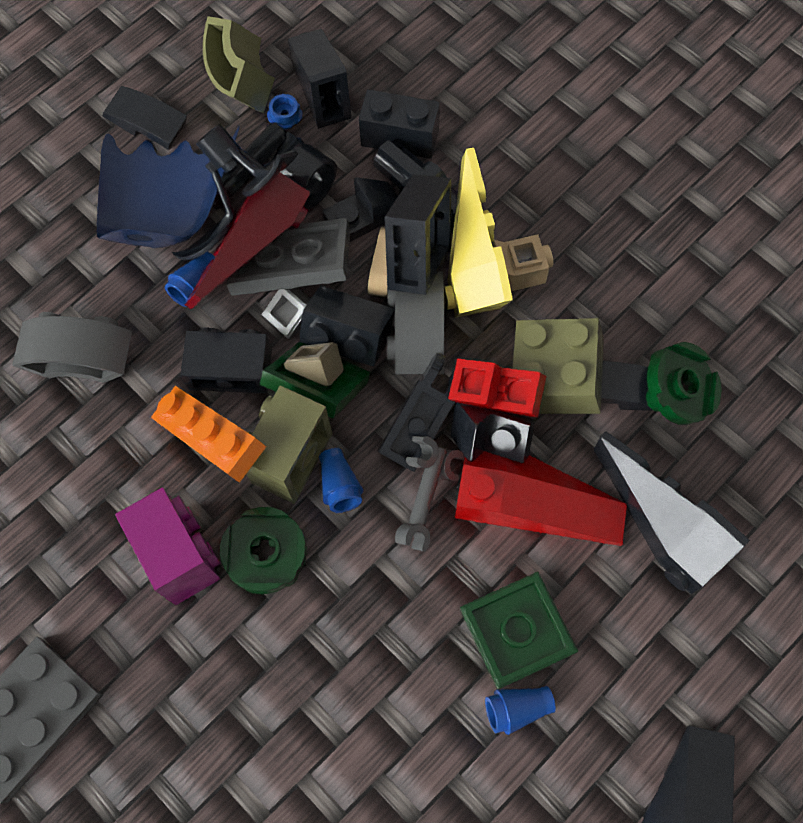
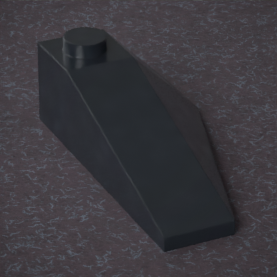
M690 725L687 726L664 772V778L652 802L648 804L642 823H733L735 736Z

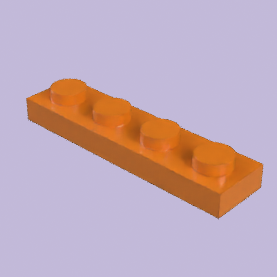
M177 386L159 401L157 410L151 416L153 420L239 483L267 447L254 436Z

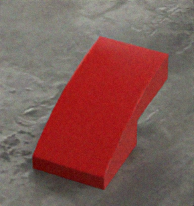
M457 359L448 399L476 407L538 417L547 376L541 372L502 368L496 363Z

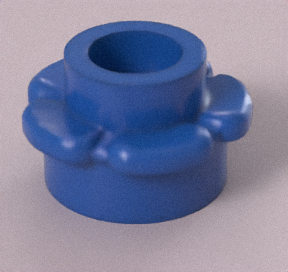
M280 94L271 99L267 119L270 123L274 122L283 129H290L301 121L303 112L299 109L300 104L293 96Z

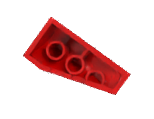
M484 451L473 462L468 461L466 457L464 458L455 518L622 546L627 504L530 455L524 463H520Z

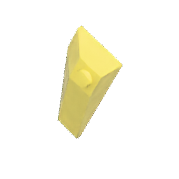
M474 147L466 149L462 157L448 271V286H444L446 307L448 310L454 309L455 318L501 309L513 300L501 246L493 248L491 243L494 241L495 229L493 215L488 210L483 211L481 203L486 202V191Z

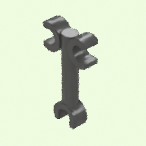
M413 436L412 441L421 446L422 454L420 458L407 457L406 462L409 466L424 468L410 520L397 529L395 543L410 546L412 536L414 535L411 549L426 552L430 544V533L425 525L438 480L440 478L442 480L458 481L460 476L450 470V462L452 459L464 460L465 456L460 450L438 447L435 440L429 436Z

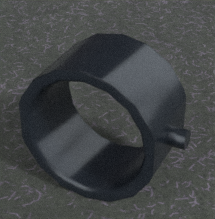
M303 144L295 149L299 154L296 159L281 173L310 192L303 205L310 210L318 205L330 191L336 178L337 164L312 145Z

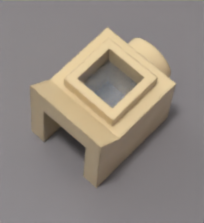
M538 234L507 242L494 240L493 248L499 246L502 248L511 291L546 283L549 268L553 267V255L548 244L542 246Z

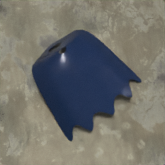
M238 126L233 136L234 140H236L240 126ZM106 134L101 149L97 237L103 240L151 248H163L189 240L200 230L206 221L218 191L212 174L205 167L210 162L208 157L204 153L199 155L194 153L189 142L186 140L174 152L166 156L157 155L149 140L144 141L132 154L126 155L118 148L112 135ZM219 168L218 172L222 179L224 170L222 168Z

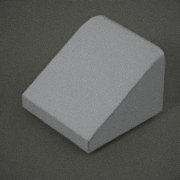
M298 287L279 289L261 315L287 339H291L301 330L303 309L311 298Z

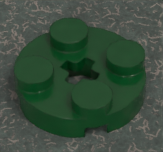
M680 342L655 351L651 355L647 371L649 390L646 393V401L648 406L653 411H660L666 419L678 425L694 424L703 421L707 415L713 414L720 404L722 389L718 372L711 373L710 367L705 362L711 360L708 354L699 346L689 342ZM681 377L683 378V383L688 385V390L686 391L681 384Z
M257 507L241 514V518L236 520L232 526L229 525L225 530L220 543L221 563L231 580L246 591L256 594L275 593L293 585L298 579V575L303 569L307 557L306 540L297 523L282 510L272 507ZM261 540H268L270 547L275 548L274 554L269 555L266 561H260L259 556L252 553L253 548L260 547Z

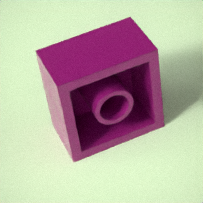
M162 487L115 514L154 590L175 606L220 580L214 568L221 564L210 543L205 541L201 533H195L201 526L190 507L185 505L179 495L172 498Z

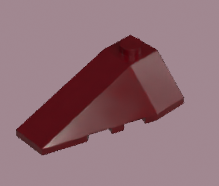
M279 172L278 176L269 185L255 194L247 196L231 223L232 227L213 254L216 256L215 259L210 261L202 273L185 306L193 309L281 237L290 226L297 229L309 210L303 205L310 192Z

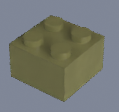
M599 318L516 320L513 369L541 372L547 376L539 414H601L604 337Z
M279 386L274 397L268 396L263 402L259 412L260 421L253 433L248 432L267 447L246 475L252 484L295 504L319 460V455L326 448L333 433L326 406L283 386Z

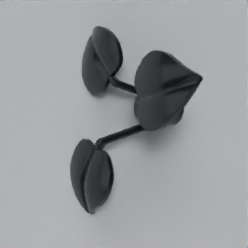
M221 123L206 133L196 145L210 160L205 167L212 174L226 212L222 220L214 225L197 242L185 250L172 252L173 255L181 260L195 259L214 247L232 227L231 223L235 218V213L218 172L219 168H222L227 173L240 163L255 176L252 179L253 181L242 191V194L247 197L269 185L278 176L279 172L287 168L299 155L295 149L303 145L304 141L287 132L284 141L271 161L262 165L241 149Z

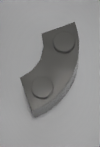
M443 271L438 272L426 295L388 290V307L395 308V336H387V360H395V374H424L437 352L444 356ZM444 366L439 374H444Z
M41 312L39 317L22 322L12 366L49 379L54 377H79L105 383L124 374L132 331L118 326V322L109 317L98 316L92 320L60 316L51 312Z

